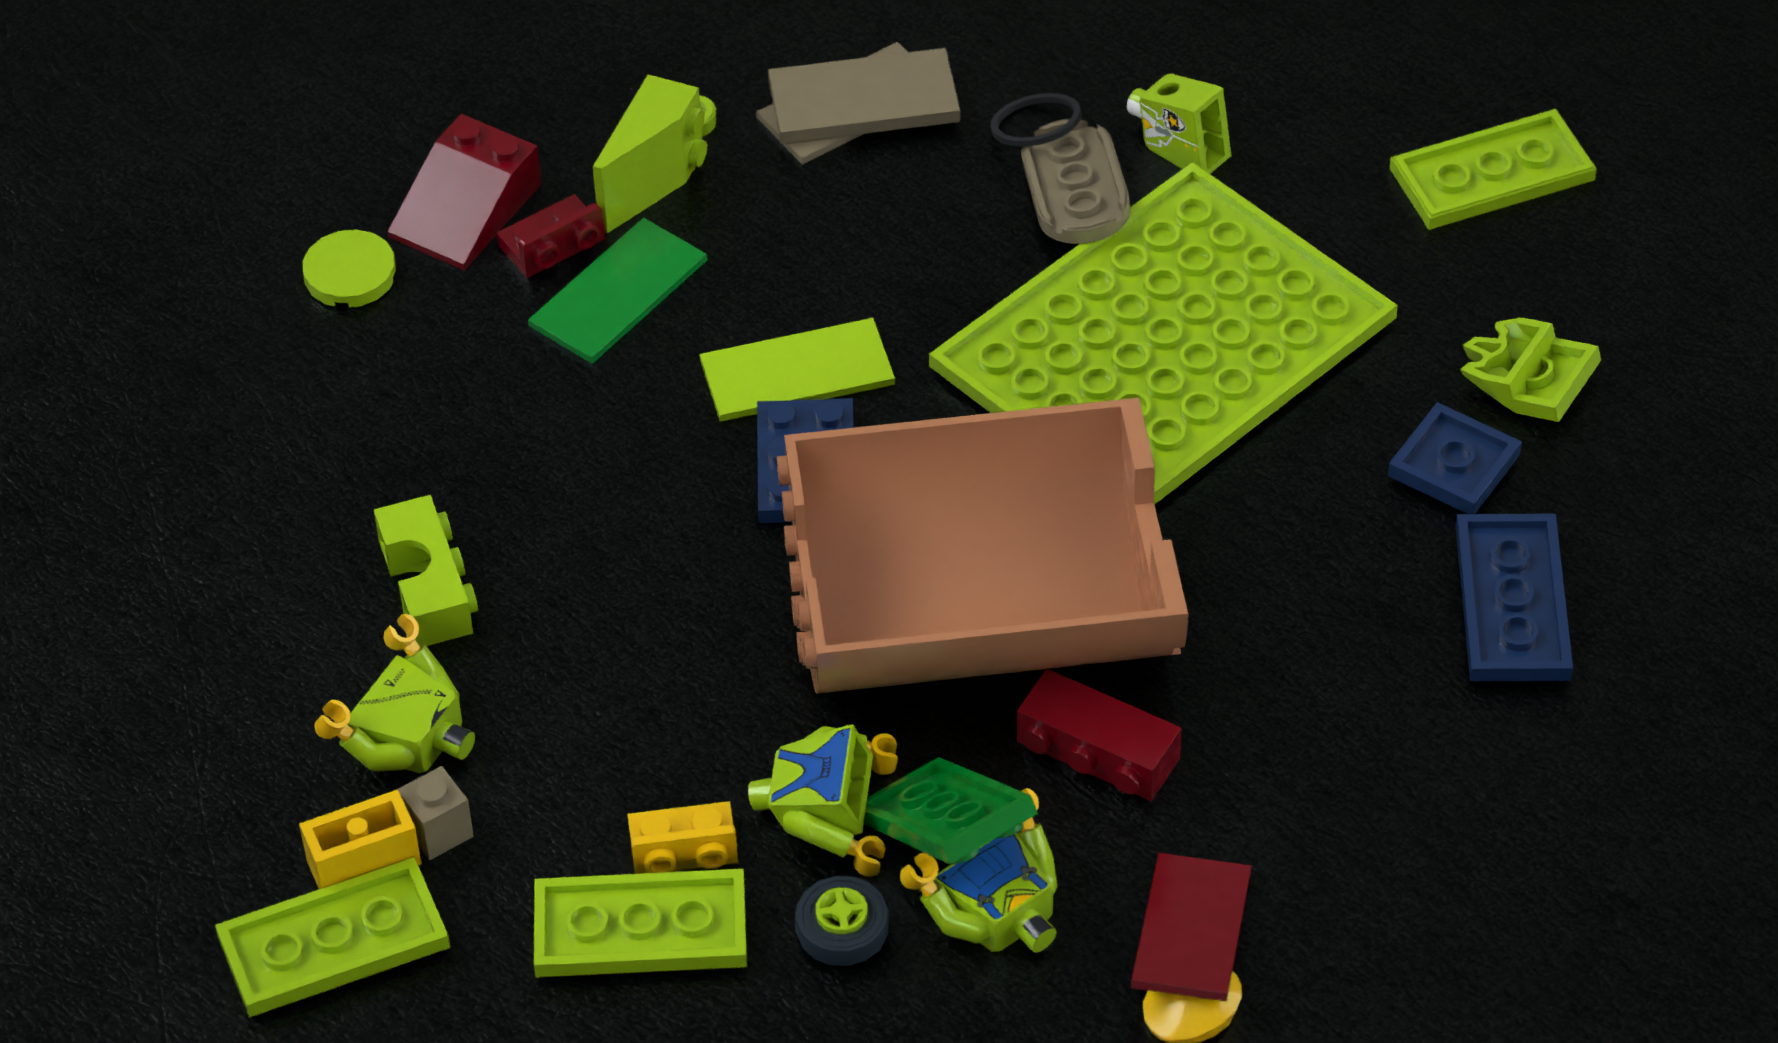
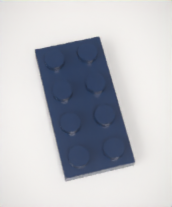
M1457 514L1456 536L1470 681H1571L1573 663L1556 514Z

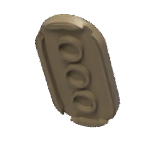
M1070 119L1046 124L1035 131L1034 135L1040 136L1050 133L1065 125ZM1080 120L1079 124L1070 133L1057 140L1041 145L1022 147L1021 154L1024 171L1041 229L1049 237L1065 243H1090L1113 235L1126 224L1131 210L1129 195L1111 136L1105 128L1097 125V129L1088 127L1087 121Z

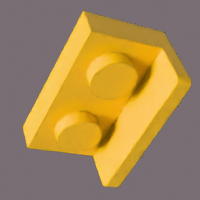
M730 801L628 814L635 874L665 873L702 867L713 869L726 864L738 863L736 833Z

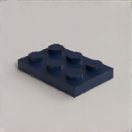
M853 398L757 401L759 523L792 522L784 520L782 491H789L788 485L779 486L776 456L786 455L784 435L854 428Z

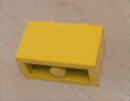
M398 790L299 824L306 860L319 889L415 857L418 866L421 865L415 826Z

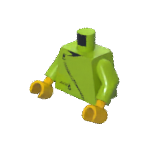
M402 614L397 619V622L405 631L406 638L398 635L396 630L389 626L384 632V642L393 650H404L407 654L406 657L403 658L396 655L351 713L343 702L331 700L323 707V712L326 716L321 715L315 722V731L320 737L332 739L338 736L341 739L339 745L374 772L406 769L422 773L430 768L442 751L458 759H465L472 750L475 741L474 732L461 727L462 717L457 689L425 644L419 646L415 638L419 633V625L416 619L411 615Z

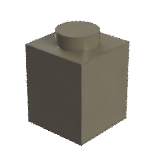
M442 766L397 789L415 826L418 846L429 861L474 837L468 799Z

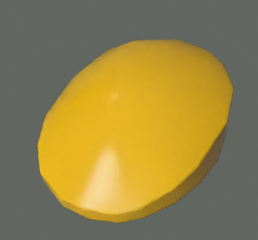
M1232 972L1227 1002L1148 991L1143 1001L1145 1023L1151 1033L1168 1043H1196L1214 1037L1229 1026L1242 998V985L1237 975Z

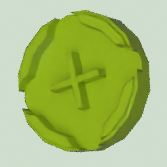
M361 230L338 231L322 237L309 248L303 259V276L307 289L317 300L335 307L336 302L348 303L349 308L361 307L378 300L390 290L394 282L393 276L396 272L394 252L387 241L374 233Z

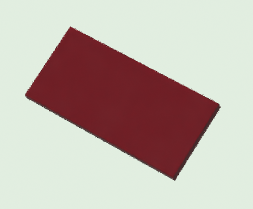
M1164 853L1158 854L1131 988L1227 1002L1251 875V865Z

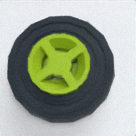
M834 876L818 881L804 892L796 907L795 931L802 948L814 959L829 965L850 966L866 961L880 950L888 935L889 910L882 894L869 882L856 877Z

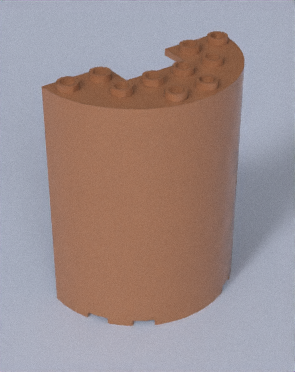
M1139 398L784 435L786 455L776 456L779 486L788 485L789 491H782L784 520L792 521V525L784 526L787 556L795 555L796 561L789 562L792 592H800L798 596H791L794 626L800 628L801 631H805L796 633L799 662H802L803 666L806 665V669L811 670L816 694L1181 654V648L1185 647L1188 611L1171 539L1162 540L1154 504L1155 466Z

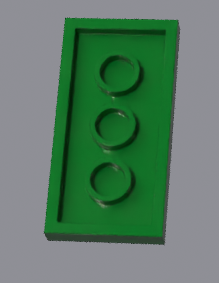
M938 757L867 797L864 825L948 864H958L975 857L979 853V847L993 839L1005 838L1017 833L1023 827V822L1037 815L1038 812L1031 795Z

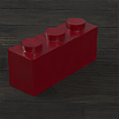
M1049 669L1045 670L1017 710V742L1024 744L1034 753L1051 756L1069 764L1071 768L1079 773L1091 774L1113 784L1126 794H1136L1149 801L1153 800L1180 759L1181 727Z

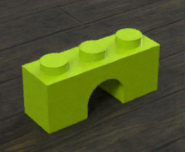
M431 495L374 509L378 540L390 575L421 572L418 576L398 581L403 613L411 615L419 625V633L415 638L419 646L422 644L428 646L473 634L470 613L478 612L477 600L472 584L462 585L460 577L465 575V568L459 548H449L447 541L453 540L446 512H436Z

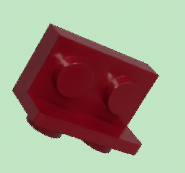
M573 194L496 232L498 246L525 277L528 278L604 240L603 211L597 203L586 207Z

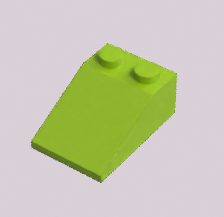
M647 75L593 165L596 203L603 211L605 233L608 234L684 185L694 168L700 167L703 164L707 152V142L702 140L705 111L703 108H700L698 87Z

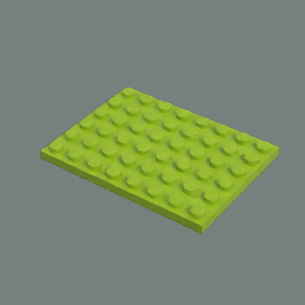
M1193 162L1131 206L1129 219L1119 231L1099 241L1079 244L929 353V367L990 413L1139 398L1155 466L1154 504L1176 489L1397 317V304Z

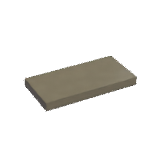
M946 48L768 69L769 85L781 144L960 122V108Z

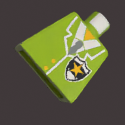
M1168 74L1163 76L1147 91L1138 88L1131 93L1127 102V110L1130 114L1142 118L1145 144L1151 151L1181 169L1193 162L1209 174L1231 156L1222 87Z

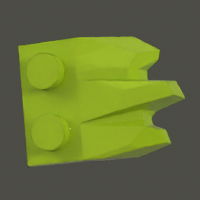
M1522 317L1496 322L1495 329L1499 335L1498 338L1474 337L1463 344L1468 358L1474 361L1468 362L1460 369L1466 378L1517 414L1556 422L1561 420L1601 361L1598 346L1556 338L1552 323Z

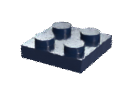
M1437 402L1389 463L1388 476L1467 514H1475L1519 457L1522 441Z

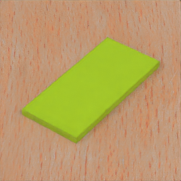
M873 318L700 354V362L720 422L757 414V401L829 399L895 385V377Z

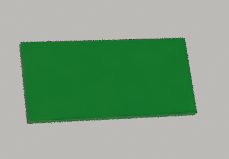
M642 218L530 317L528 324L531 328L593 364L707 261V254L649 220Z

